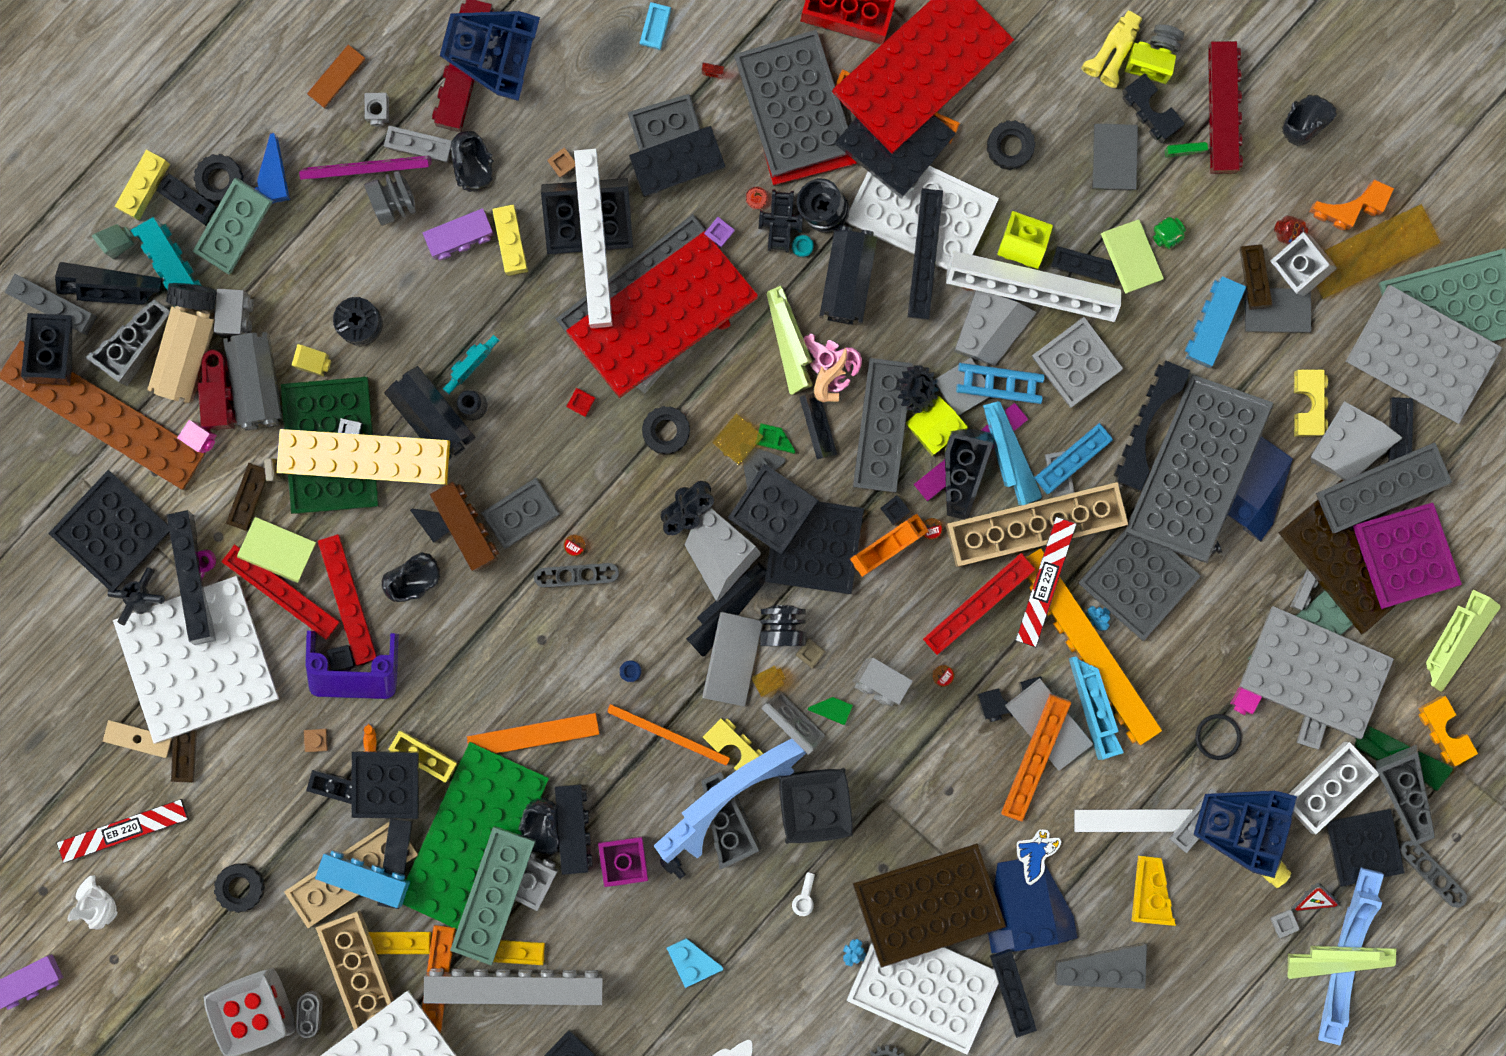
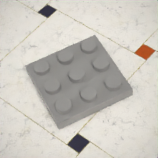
M1085 317L1031 356L1070 408L1123 369Z

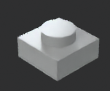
M1291 909L1270 917L1278 938L1300 930Z

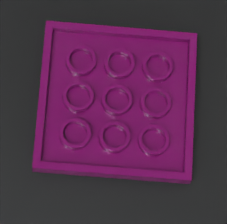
M1433 502L1353 526L1381 609L1462 585Z

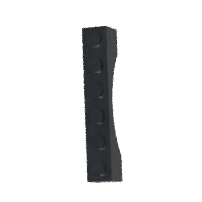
M1164 361L1162 365L1158 364L1154 376L1157 377L1154 385L1150 384L1146 396L1149 397L1146 405L1142 404L1138 412V416L1141 417L1138 425L1134 424L1129 436L1133 438L1130 445L1126 444L1121 456L1124 457L1122 465L1118 464L1113 474L1116 477L1115 483L1118 482L1119 485L1137 492L1142 491L1149 473L1145 452L1146 434L1149 424L1161 405L1171 396L1182 391L1190 372L1189 369L1169 361Z
M189 510L166 514L188 641L193 645L216 641L213 621L200 572L194 515Z

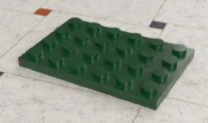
M368 377L281 384L285 430L338 433L340 420L346 419L364 423L362 435H373ZM288 474L291 514L379 507L377 480Z

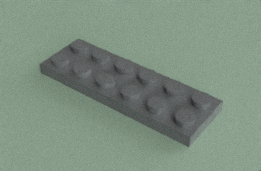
M869 358L853 481L854 488L892 493L897 491L907 406H901L903 399H898V395L901 394L897 390V387L901 386L898 378H903L902 372L907 371V367H912L913 363Z
M1434 442L1319 491L1316 495L1332 533H1336L1448 485L1452 481Z

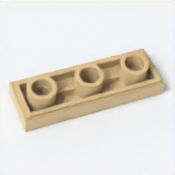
M108 720L103 742L167 758L173 738L154 744L149 730ZM137 735L141 736L140 743L135 741Z

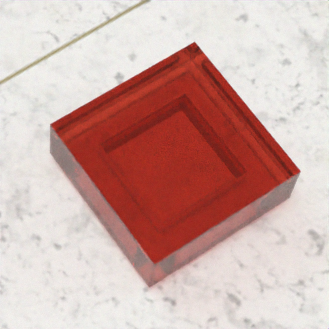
M703 63L701 71L704 76L722 79L724 66Z

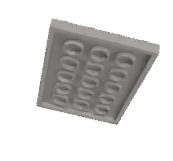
M1388 285L1345 362L1459 424L1502 347L1395 287Z
M1273 606L1267 616L1239 687L1360 740L1363 737L1394 659Z

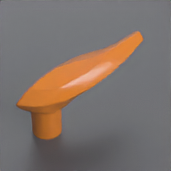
M368 723L364 727L365 751H376V733L374 728Z

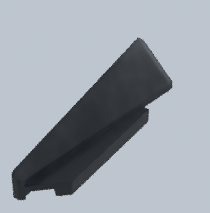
M60 262L55 274L57 294L76 293L77 301L143 305L153 293L160 291L162 278Z
M760 563L741 577L718 602L712 603L697 617L702 625L686 639L702 657L706 656L714 645L720 612L738 616L764 585L767 570Z

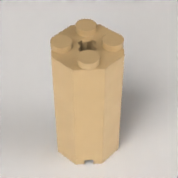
M179 306L171 307L148 386L150 392L154 391V394L174 401H179L180 397L185 398V403L194 401L202 374V357L209 349L214 332V312L209 310L199 311Z

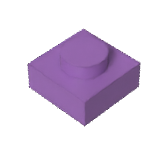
M717 217L704 234L722 248L735 230Z

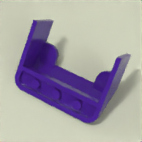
M307 631L305 666L309 691L317 697L391 698L397 690L399 634L390 633V654L379 655L374 658L371 672L328 671L327 658L321 653H315L316 632Z

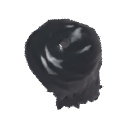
M1307 95L1306 98L1299 102L1294 101L1292 103L1291 111L1284 121L1282 133L1289 143L1296 146L1305 145L1337 116V108L1319 95Z
M475 131L458 133L452 139L450 145L457 185L459 187L462 186V189L468 192H477L482 188H487L493 180L491 167L494 162L492 159L493 155L488 152L483 139Z
M421 552L412 556L403 565L385 573L381 584L385 596L391 601L398 603L420 599L426 593L425 591L434 588L438 584L440 568L437 565V561L430 553Z
M536 798L527 804L524 809L518 830L522 836L536 840L533 852L552 855L554 852H558L559 847L557 807L553 801H549L546 798Z

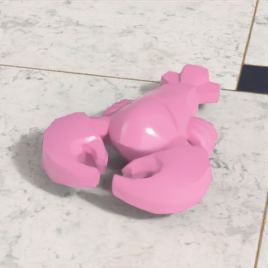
M813 334L803 338L807 349L810 350V353L815 358L813 363H810V366L816 373H819L821 366H823L824 370L833 367L843 353L844 349L835 351L839 345L831 340H828L826 346L815 342V335ZM846 348L847 360L845 367L850 372L851 365L853 364L854 368L851 375L855 376L862 366V358L856 349ZM840 375L831 381L828 391L840 392L849 385L851 380L848 378L845 382L840 383L839 381L846 377L845 375Z

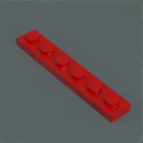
M337 534L318 540L355 664L360 665L373 661L377 654L340 535Z
M235 544L221 561L223 564L327 640L340 623L338 620L275 573L237 558L240 547Z
M1020 553L926 635L923 640L938 655L1036 568Z

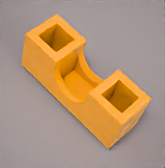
M1440 696L1418 708L1420 711L1419 718L1424 726L1428 725L1431 731L1429 736L1435 745H1439L1442 751L1440 756L1445 764L1449 763L1450 766H1457L1478 754L1467 734L1451 738L1446 733L1445 726L1447 721L1456 716L1446 696Z

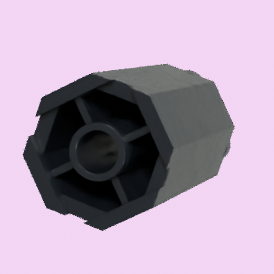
M840 226L839 230H834L819 318L823 319L824 315L828 316L827 320L831 322L853 325V321H858L857 325H862L877 237H874V232L870 230H861L860 233L852 231L853 228Z
M419 366L409 370L402 375L403 378L401 380H396L384 392L385 395L421 439L450 441L449 460L452 458V454L455 457L466 449L464 445L467 446L476 439L475 435L469 430Z

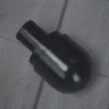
M677 856L669 863L660 857V864L667 873H674L679 880L686 875L680 867L682 864Z

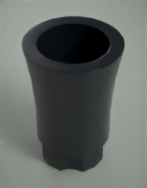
M467 390L459 395L457 408L463 418L470 421L478 420L487 411V400L482 393ZM469 400H473L475 402L474 406L471 408L467 406V402Z

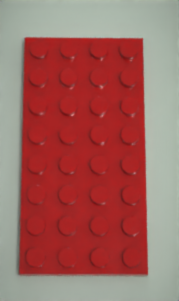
M930 0L833 88L832 93L893 154L1011 45L1014 39L976 0Z
M705 231L610 298L613 326L590 328L589 315H587L566 330L567 335L619 399L758 298L757 293L717 245L704 234Z

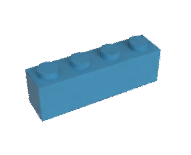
M1223 276L1218 281L1214 280L1210 292L1213 293L1210 301H1205L1201 310L1204 313L1201 321L1197 320L1193 332L1196 333L1193 341L1189 340L1186 345V359L1207 368L1213 366L1246 286Z
M331 850V853L323 854L315 877L316 880L395 908L402 906L410 881L405 880L404 875L393 872L392 875L385 873V869L377 865L368 867L364 865V861L357 858H352L351 860L343 858L344 854Z

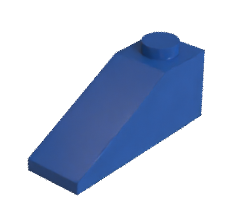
M275 133L269 136L257 179L258 187H255L257 191L273 200L272 203L290 200L279 141Z

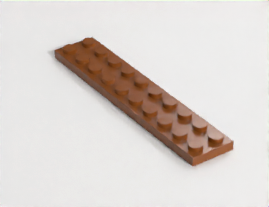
M19 341L0 372L1 380L181 490L185 489L206 455L205 452H197L179 440L178 436L74 372L71 373L70 385L26 383L21 377L24 342Z

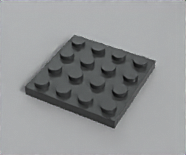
M1124 530L1077 584L1141 641H1144L1201 576L1172 550L1126 534Z

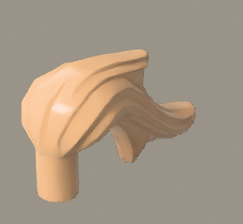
M844 348L840 359L833 367L824 370L823 366H821L814 386V394L817 400L821 402H839V393H828V386L833 379L846 374L843 371L847 360L846 348Z

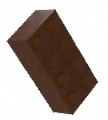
M452 481L429 494L473 572L476 573L498 561L496 555L500 553L492 541L488 542L486 536L489 533L483 523L477 522L475 517L478 516V513L471 503L467 504L465 498L468 495L462 485H457Z

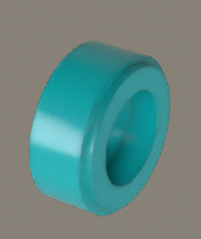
M806 235L797 236L792 242L793 253L801 258L809 256L813 251V241Z

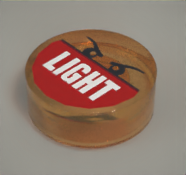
M929 518L923 522L929 530L928 533L923 535L924 538L935 540L941 536L943 526L939 520Z
M570 535L565 539L564 550L568 555L577 557L585 551L586 544L581 536Z
M946 665L936 667L932 674L934 683L940 687L951 685L955 677L952 668Z

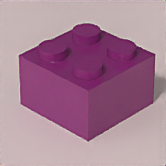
M643 836L598 843L604 887L649 880Z

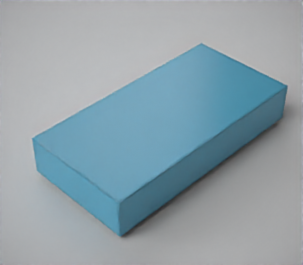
M650 2L640 45L661 50L671 7Z

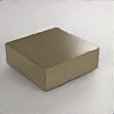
M264 459L266 481H284L283 473H277L278 459Z
M808 638L806 646H802L796 653V656L813 668L826 651Z

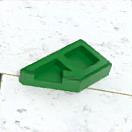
M1206 142L1168 145L1164 150L1165 158L1187 156L1208 151V144Z
M760 424L755 445L795 454V449L782 428Z
M831 697L809 706L807 710L845 725L853 705Z

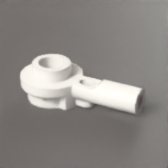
M806 873L802 893L796 896L792 902L793 911L799 916L809 915L813 910L814 903L810 898L815 874Z

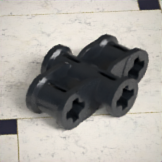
M773 189L771 213L760 210L758 229L763 227L770 228L767 248L769 252L771 250H783L785 253H789L790 230L802 232L803 216L801 213L799 215H792L794 191L786 193L777 192L776 189Z
M698 481L690 488L682 487L675 492L676 501L663 509L660 514L661 520L664 522L663 531L665 534L677 535L684 528L694 529L699 525V515L703 514L714 504L713 495L710 494L711 485L708 482Z

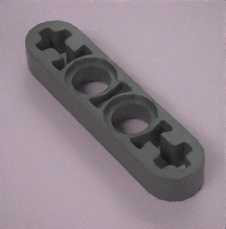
M612 563L540 568L535 572L534 581L543 588L612 583L617 580L619 570ZM600 567L599 571L603 572L607 570V567H611V570L615 571V575H612L611 579L602 575L600 576L601 580L596 581L597 571L595 568ZM586 568L591 569L594 573L593 578L589 581H585L581 577V572ZM557 570V584H553L554 579L546 580V584L538 580V576H541L542 572H545L546 575H553L552 571ZM563 570L571 572L572 578L569 582L565 583L560 580L559 575Z
M1412 840L1403 841L1399 849L1401 856L1448 905L1456 908L1462 907L1467 900L1464 890L1420 845L1414 846L1413 852L1416 855L1422 853V856L1416 859L1412 854L1406 855L1407 849L1405 847L1407 845L1413 846L1414 844ZM1423 860H1428L1431 863V868L1427 872L1421 871L1419 867ZM1440 875L1446 879V884L1442 888H1438L1435 885V879ZM1450 888L1453 893H1460V901L1452 902L1453 896L1449 892H1446L1444 895L1443 892Z

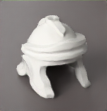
M95 875L89 876L76 892L78 903L76 908L74 907L70 911L68 921L83 919L90 929L98 930L102 929L105 924H110L117 916L118 912L116 911L115 901L106 891L101 889L100 885H96Z

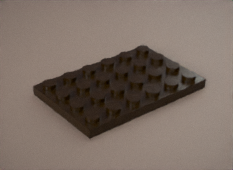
M1318 499L1278 532L1361 635L1366 633L1397 606L1394 605L1381 609L1353 526L1332 533ZM1371 517V518L1366 519V520H1364V521H1362V522H1359V523H1357V524H1360V523H1363V522H1367V521H1370V520H1374L1375 518H1374V517Z
M978 843L853 883V888L880 968L1006 927Z

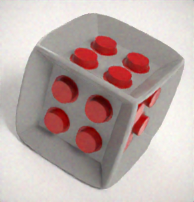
M274 968L240 978L216 990H210L203 996L211 1028L224 1056L242 1055L278 1041L284 1036H290L296 1031L291 1006L282 982Z

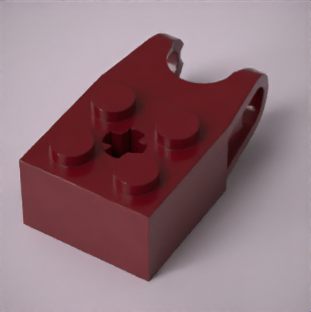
M215 350L207 351L202 357L203 383H198L201 427L209 431L235 429L234 423H237L235 410H233V396L226 356ZM219 358L218 365L213 367V361Z

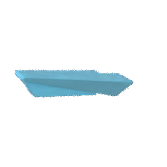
M997 401L983 405L1004 486H1014L1018 505H1026L1041 499V492L1001 402Z
M1077 657L1069 658L1098 760L1122 754L1123 750L1114 734L1119 731L1099 669L1079 660Z

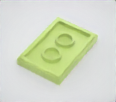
M1139 219L1101 233L1125 294L1164 279Z
M255 517L237 558L298 583L316 542Z

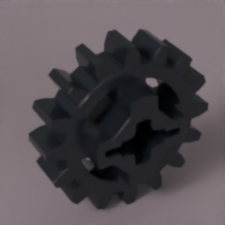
M923 365L907 367V371L902 372L903 378H898L899 383H901V386L897 387V390L901 392L898 395V399H903L901 406H907L906 410L913 411V413L928 411V407L934 406L932 400H937V396L934 394L939 391V388L935 387L938 380H933L934 372H929L928 367H923Z

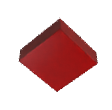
M576 388L566 407L586 417L596 398Z

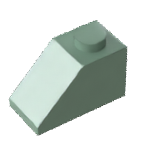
M118 224L92 235L102 251L112 259H116L134 245V242L131 240L134 236L126 226L122 228Z

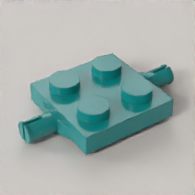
M493 335L485 344L479 343L470 347L466 352L468 356L463 361L459 360L451 368L453 371L450 374L452 378L443 389L450 395L487 358L491 349L500 340Z

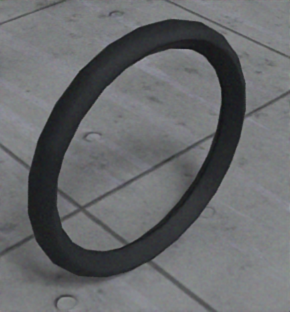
M1213 714L1200 722L1195 733L1197 747L1203 755L1213 760H1223L1231 757L1238 750L1241 743V731L1237 723L1229 716ZM1216 718L1230 722L1237 734L1234 748L1229 753L1221 756L1208 753L1200 742L1202 727L1208 721Z

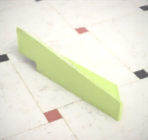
M1473 590L1466 608L1457 607L1426 661L1427 669L1432 677L1431 686L1441 692L1444 690L1499 611L1501 606L1492 598Z
M1310 946V954H1288L1287 976L1289 979L1392 967L1396 965V948Z

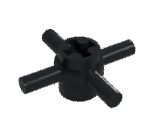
M146 568L139 582H129L122 590L116 589L112 593L108 590V597L123 599V602L126 604L117 621L120 625H126L133 611L137 614H143L152 607L153 603H164L165 597L163 595L149 594L146 588L154 574L152 568Z

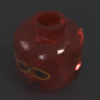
M1286 215L1276 222L1274 232L1279 242L1289 245L1303 232L1308 234V227H1306L1304 220Z

